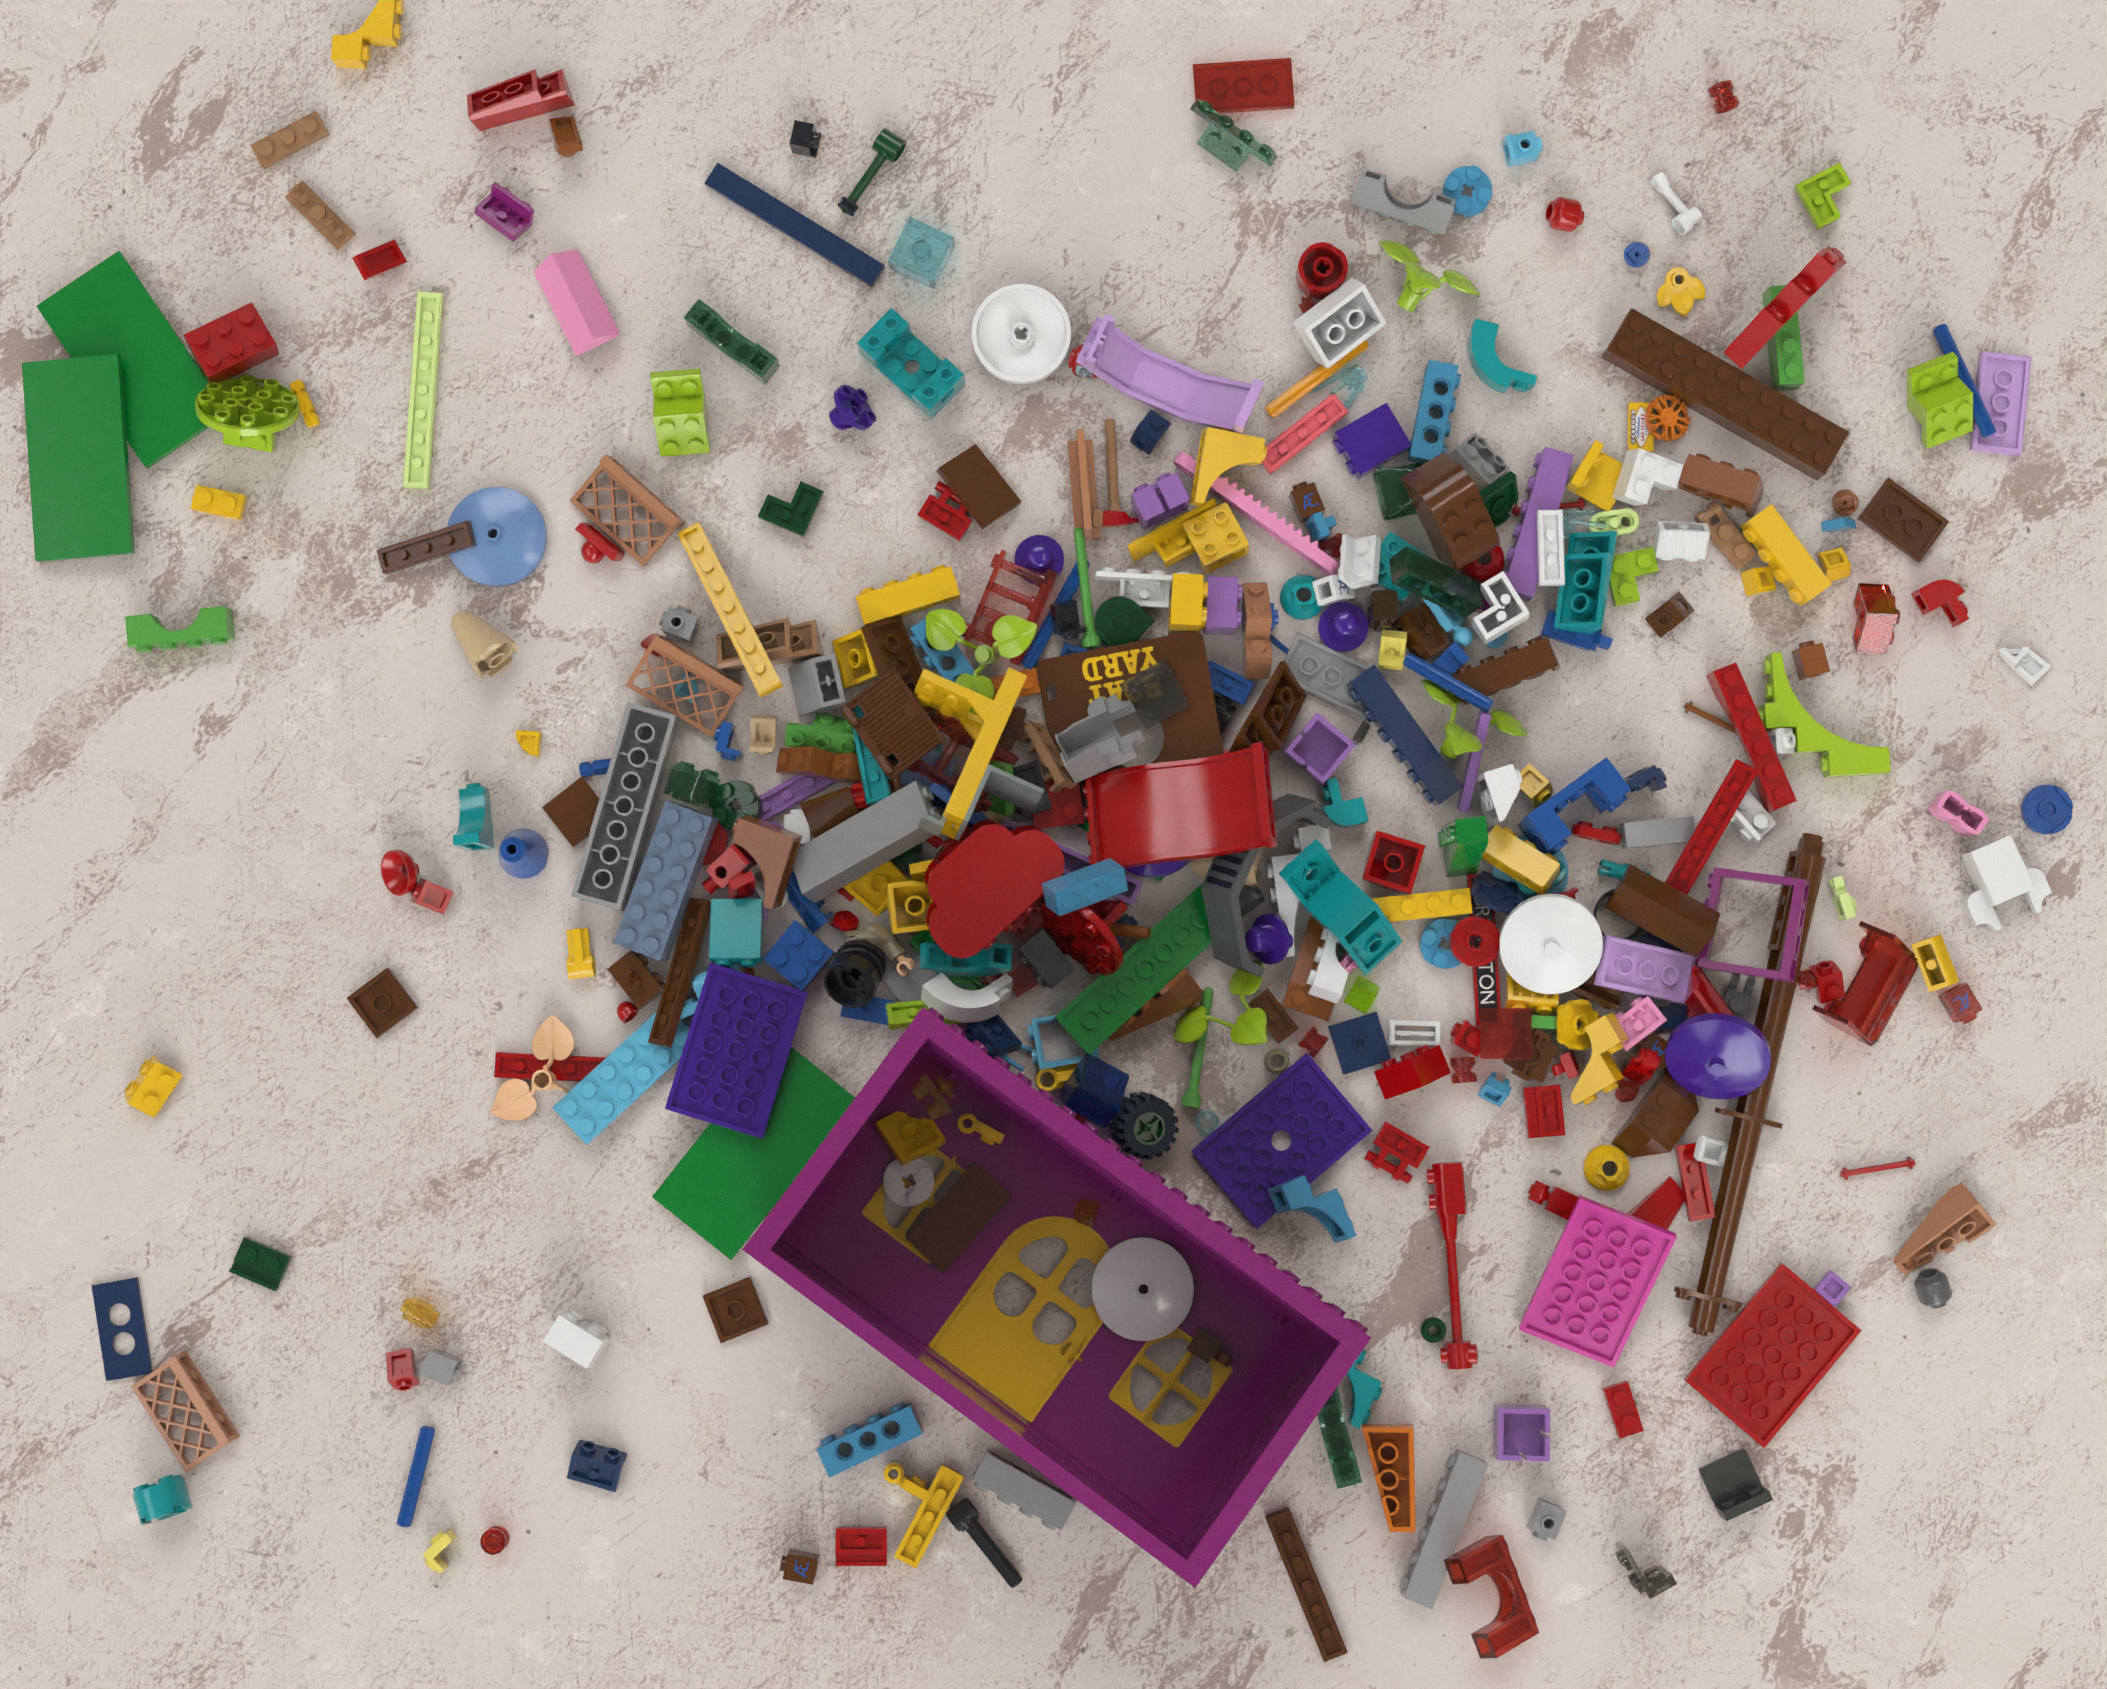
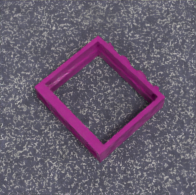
M1714 867L1713 874L1710 873L1708 877L1710 895L1709 898L1705 899L1704 905L1717 912L1723 878L1794 887L1780 971L1710 961L1713 937L1695 958L1698 967L1704 970L1794 983L1810 882L1806 879Z

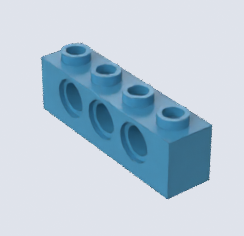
M1434 360L1428 361L1411 438L1412 446L1407 458L1408 462L1425 464L1443 452L1446 454L1447 446H1443L1445 436L1449 437L1452 422H1448L1449 412H1454L1456 398H1453L1454 388H1459L1461 374L1457 373L1459 365ZM1434 386H1443L1446 394H1437L1434 391ZM1429 410H1438L1441 413V418L1433 419L1429 414ZM1424 434H1434L1436 442L1428 443L1424 438Z
M926 618L910 628L913 635L909 638L917 650L922 647L926 653L923 659L931 670L936 668L941 677L954 683L961 674L967 673L973 676L974 669L957 644L948 651L932 650L928 647ZM953 659L956 665L954 669L946 671L942 668L943 661Z
M898 1403L890 1408L891 1412L882 1416L881 1413H877L867 1418L868 1423L860 1427L856 1423L843 1430L845 1434L835 1438V1435L832 1434L820 1440L821 1445L816 1450L828 1476L832 1477L922 1435L924 1430L912 1404ZM888 1421H896L899 1424V1431L896 1433L888 1432L885 1427ZM864 1432H873L876 1436V1441L872 1444L865 1443L862 1438ZM843 1442H848L852 1445L853 1452L845 1455L841 1453L839 1445Z

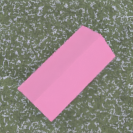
M578 250L551 253L534 271L576 357L621 335Z

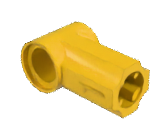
M589 928L566 930L569 955L566 965L569 979L595 977L596 965L594 955L591 954Z
M1083 1062L1042 1069L1036 1074L1035 1083L1040 1090L1042 1088L1045 1091L1086 1084ZM1045 1072L1052 1074L1054 1082L1050 1087H1044L1040 1083V1077Z

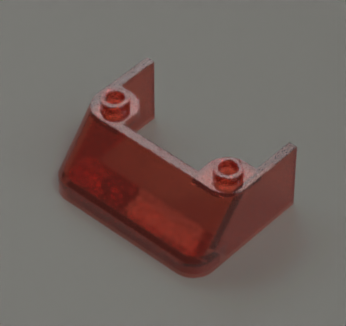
M1860 921L1859 926L1867 933L1859 944L1860 953L1864 960L1848 987L1845 997L1841 1001L1834 999L1828 1002L1824 1009L1814 1005L1812 1010L1828 1024L1862 1043L1873 1046L1879 1040L1918 968V962H1916L1918 958L1914 957L1915 954L1896 935Z

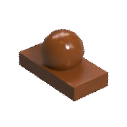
M573 116L549 119L550 129L555 142L554 147L559 155L568 158L574 156L578 151H583L582 141Z

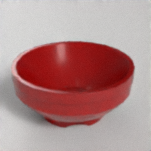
M1497 546L1488 552L1491 556L1489 564L1482 565L1476 559L1460 569L1463 575L1473 582L1484 583L1499 574L1505 562L1501 547Z
M402 850L388 851L384 854L381 862V874L387 889L396 896L410 893L420 873L418 864Z

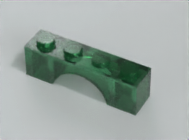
M700 299L695 302L684 316L688 327L764 385L780 367L779 361L775 356L758 343L750 341L736 331L716 311Z
M1337 1387L1318 1413L1317 1419L1334 1484L1339 1489L1362 1483V1478L1349 1438Z

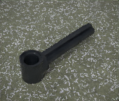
M967 1497L945 1513L949 1521L959 1532L966 1530L1011 1588L1021 1583L1023 1580L1022 1576L977 1521L980 1514Z

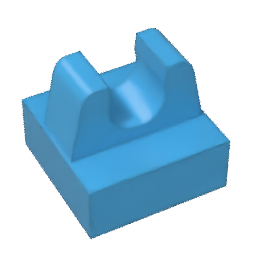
M1322 512L1311 515L1305 521L1313 542L1318 541V543L1331 535L1329 530L1337 525L1334 516L1324 518Z
M1492 1072L1480 1087L1477 1096L1500 1107L1509 1096L1512 1087L1509 1086V1079L1505 1078L1501 1083L1495 1080L1497 1073Z

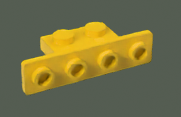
M1212 498L1187 513L1180 514L1176 519L1167 524L1157 527L1145 536L1135 539L1127 545L1132 560L1135 562L1156 551L1167 568L1195 553L1196 551L1183 528V523L1217 507L1216 500Z

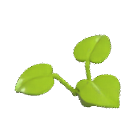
M1379 241L1378 244H1381L1389 256L1405 263L1407 276L1402 286L1404 290L1396 301L1404 310L1413 312L1421 299L1425 300L1430 292L1440 288L1442 282H1448L1451 287L1459 291L1474 294L1477 297L1480 296L1475 285L1463 274L1445 269L1443 272L1444 276L1438 278L1418 265V256L1407 246L1395 241Z
M936 609L926 615V636L932 647L940 651H948L953 649L958 641L975 650V659L980 664V667L974 671L973 676L967 673L959 675L955 683L992 700L995 692L992 681L988 677L978 676V674L985 670L987 665H995L999 661L1000 655L1004 658H1015L1021 655L1033 641L1038 627L1036 623L1021 617L1006 615L999 618L993 627L992 635L996 640L993 646H978L960 637L965 633L967 624L959 613L948 609ZM971 708L969 712H971V713L977 715V714L974 712V710Z
M1428 679L1421 680L1420 683H1423L1424 688L1433 699L1441 704L1452 707L1450 721L1445 725L1447 737L1440 746V751L1452 759H1456L1459 754L1465 752L1480 751L1483 745L1478 737L1454 723L1458 709L1457 704H1461L1462 699ZM1499 709L1491 711L1490 715L1492 718L1490 719L1489 726L1496 724L1501 731L1514 736L1528 735L1520 721L1510 713Z
M1256 959L1252 961L1263 967L1261 960ZM1239 969L1232 975L1229 983L1230 992L1233 995H1240L1239 998L1246 1009L1245 1013L1238 1016L1235 1025L1214 1016L1206 1015L1207 1010L1204 1006H1195L1187 1010L1180 1017L1174 1032L1175 1042L1190 1044L1199 1040L1207 1029V1021H1214L1231 1028L1230 1037L1236 1044L1257 1045L1267 1043L1266 1013L1261 1008L1251 1009L1245 999V995H1252L1258 990L1262 978Z

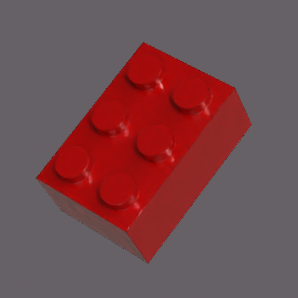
M252 302L184 334L186 343L208 382L228 380L279 355L277 344Z

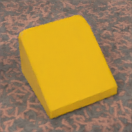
M1842 547L1818 553L1817 556L1822 572L1830 582L1846 578L1850 575L1851 563Z
M1770 566L1752 568L1741 573L1746 596L1777 590Z

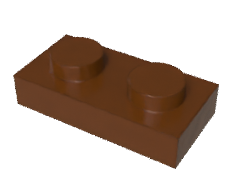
M1268 988L1248 1003L1251 1009L1261 1008L1264 1010L1267 1016L1266 1029L1278 1044L1299 1029Z

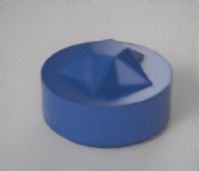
M1633 242L1624 251V260L1631 267L1644 266L1650 259V249L1643 242Z

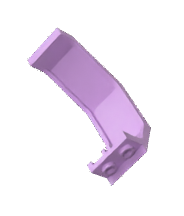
M1108 314L1105 315L1104 319L1096 316L1076 360L1077 363L1123 395L1185 422L1240 434L1243 433L1264 382L1254 379L1253 383L1250 384L1207 375L1150 351L1116 328L1115 317Z

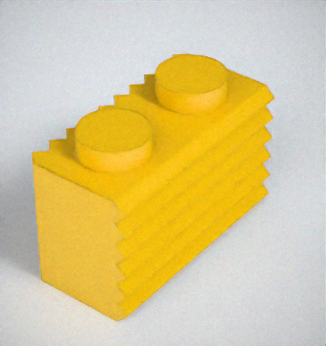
M1941 934L1911 945V948L1914 949V957L1918 958L1916 962L1919 963L1920 972L1923 973L1924 981L1927 982L1925 986L1929 987L1927 991L1932 992L1959 982Z

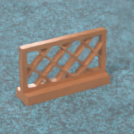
M1084 429L1076 430V441L1067 442L1074 529L1081 527L1084 530L1085 540L1100 539L1099 527L1092 526L1093 511L1098 509L1092 440H1085Z
M605 454L599 461L600 465L570 501L642 566H646L673 532L679 529L685 521L617 460ZM604 471L610 478V487L598 488L597 478ZM615 490H625L628 493L629 504H616ZM598 491L611 492V505L599 506ZM585 492H593L594 506L585 507L579 501ZM643 506L646 509L647 520L634 521L633 507ZM629 507L630 521L617 522L616 508ZM612 508L613 523H603L600 520L599 509ZM595 509V515L590 510ZM651 514H652L656 519L651 520ZM661 522L668 529L661 537H653L652 523ZM647 523L648 538L636 539L635 524ZM618 525H630L631 539L622 540L618 536ZM653 540H658L653 546ZM626 542H631L632 548ZM636 542H649V552L644 558L637 553Z
M658 633L654 636L625 685L711 737L715 734L717 726H720L743 688L741 682ZM652 650L662 655L664 665L650 668L648 657ZM666 658L674 663L667 664ZM644 663H646L647 669H646V670H641V668L643 667ZM679 665L684 668L686 678L672 681L669 667ZM665 668L669 682L655 685L651 672ZM688 671L696 676L689 677ZM648 673L651 687L640 688L633 684L637 675ZM701 678L706 681L708 691L694 694L690 680ZM687 681L691 695L676 698L673 685ZM710 684L716 687L717 689L711 690ZM670 686L673 699L664 702L658 699L656 689ZM653 690L654 696L647 691ZM723 691L731 696L726 705L715 707L712 693ZM709 694L712 708L698 711L695 697ZM692 698L695 712L689 714L680 712L678 702ZM675 703L676 709L669 704ZM723 709L718 717L717 710ZM713 711L716 722L709 729L701 724L699 715ZM696 716L697 721L692 719L691 717Z
M187 1351L173 1356L165 1364L131 1386L185 1472L240 1437ZM169 1367L175 1375L174 1384L163 1381L164 1371ZM146 1383L155 1384L154 1397L147 1396L141 1386ZM162 1386L173 1389L171 1401L160 1399ZM178 1390L187 1393L189 1397L187 1405L176 1403ZM158 1404L170 1406L168 1418L160 1417L157 1412ZM175 1408L186 1410L184 1422L173 1420ZM192 1412L199 1413L202 1417L201 1427L190 1424ZM172 1425L183 1428L181 1440L175 1439L172 1436ZM189 1429L200 1432L198 1444L187 1442ZM205 1433L213 1435L218 1445L213 1448L204 1446ZM186 1447L197 1449L195 1460L189 1463L184 1455Z

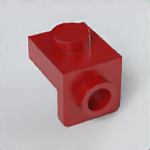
M1821 961L1816 965L1809 966V971L1815 978L1817 1000L1821 1004L1845 997L1842 971L1834 961Z

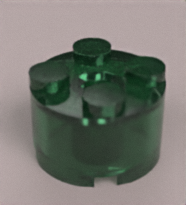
M684 761L677 762V765H672L663 794L670 795L672 792L671 798L696 806L706 803L705 808L712 809L721 781L718 778L719 773L708 769L701 770V772L694 770L695 765Z

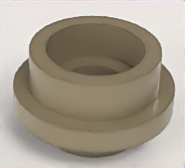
M1271 1049L1264 1057L1265 1068L1274 1074L1284 1072L1289 1065L1287 1053L1281 1049ZM1278 1056L1281 1059L1279 1066L1272 1064L1273 1057Z

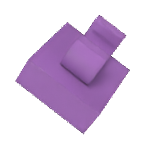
M1828 1270L1813 1289L1832 1306L1836 1307L1851 1289V1286L1832 1270Z

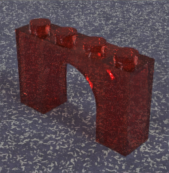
M1503 1535L1485 1536L1443 1560L1452 1585L1469 1584L1486 1574L1497 1586L1500 1604L1496 1617L1489 1624L1471 1634L1480 1659L1498 1658L1540 1633Z

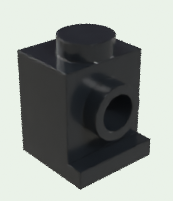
M795 120L789 143L792 153L816 158L821 133L816 132L814 124Z

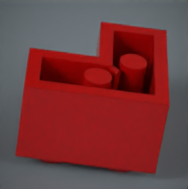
M1428 1044L1401 1055L1400 1061H1396L1395 1057L1381 1063L1382 1068L1374 1071L1385 1100L1424 1087L1451 1073L1440 1045L1430 1048Z

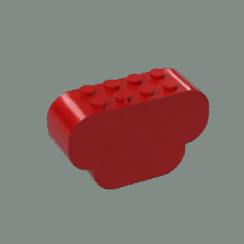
M981 820L971 825L962 833L959 841L955 840L928 865L925 871V888L933 900L926 913V925L934 941L945 953L956 958H968L977 954L983 948L985 950L989 949L997 941L995 937L1001 931L1004 933L1009 931L1016 924L1014 920L1021 913L1023 916L1035 907L1033 902L1040 896L1044 898L1041 883L1062 875L1065 863L1061 849L1045 832L1035 826L1023 825L1009 831L1004 825L994 820Z

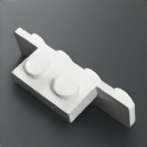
M1108 567L1101 568V571H1096L1095 580L1119 581V596L1131 598L1142 608H1169L1170 584L1173 575H1166L1165 571L1153 570L1151 574H1141V570L1126 569V573L1116 572L1115 568ZM1176 572L1179 574H1191L1189 572Z

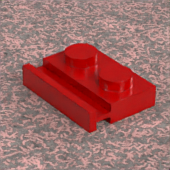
M1560 1084L1522 1088L1527 1138L1566 1135Z
M836 1527L835 1566H887V1527Z

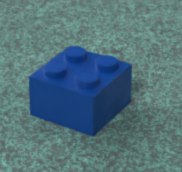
M794 920L764 956L763 960L799 990L805 991L836 952L802 924Z

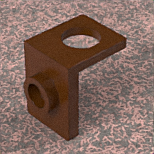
M1678 591L1668 601L1647 616L1645 620L1661 638L1694 612V609ZM1678 601L1683 604L1685 610L1679 605Z

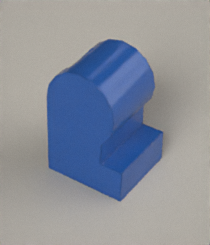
M1454 642L1431 665L1451 675L1465 664L1470 657Z

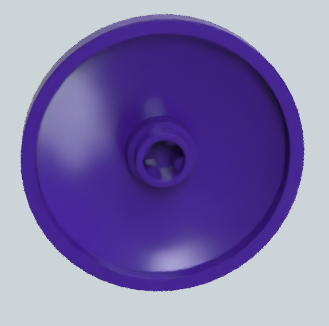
M1710 1013L1692 1017L1674 1029L1667 1041L1665 1061L1672 1078L1687 1091L1710 1099H1732L1752 1092L1763 1083L1770 1070L1771 1051L1763 1033L1750 1022L1729 1014Z

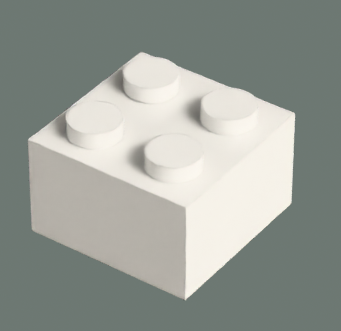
M574 1309L572 1312L567 1310L557 1317L543 1342L587 1369L596 1362L611 1336L606 1334L607 1329L597 1323L591 1325L585 1321L586 1317L582 1313Z

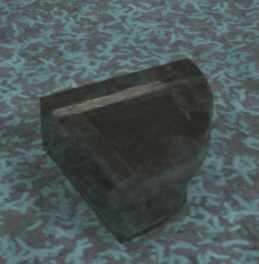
M1363 720L1352 737L1351 741L1357 746L1366 737L1367 732L1371 728L1370 724Z

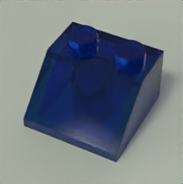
M1085 1054L1059 1091L1062 1104L1075 1113L1106 1128L1120 1108L1129 1080V1074L1091 1054Z

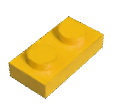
M196 485L190 509L242 521L247 496Z

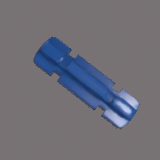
M611 758L595 760L592 764H590V761L580 763L579 771L581 777L592 776V773H595V776L607 774Z

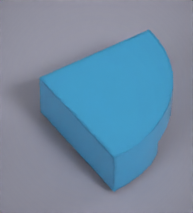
M1841 517L1823 521L1821 528L1822 532L1856 529V522L1851 518Z

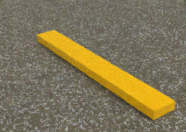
M697 522L678 532L677 535L759 696L762 698L782 688L783 684L701 524Z

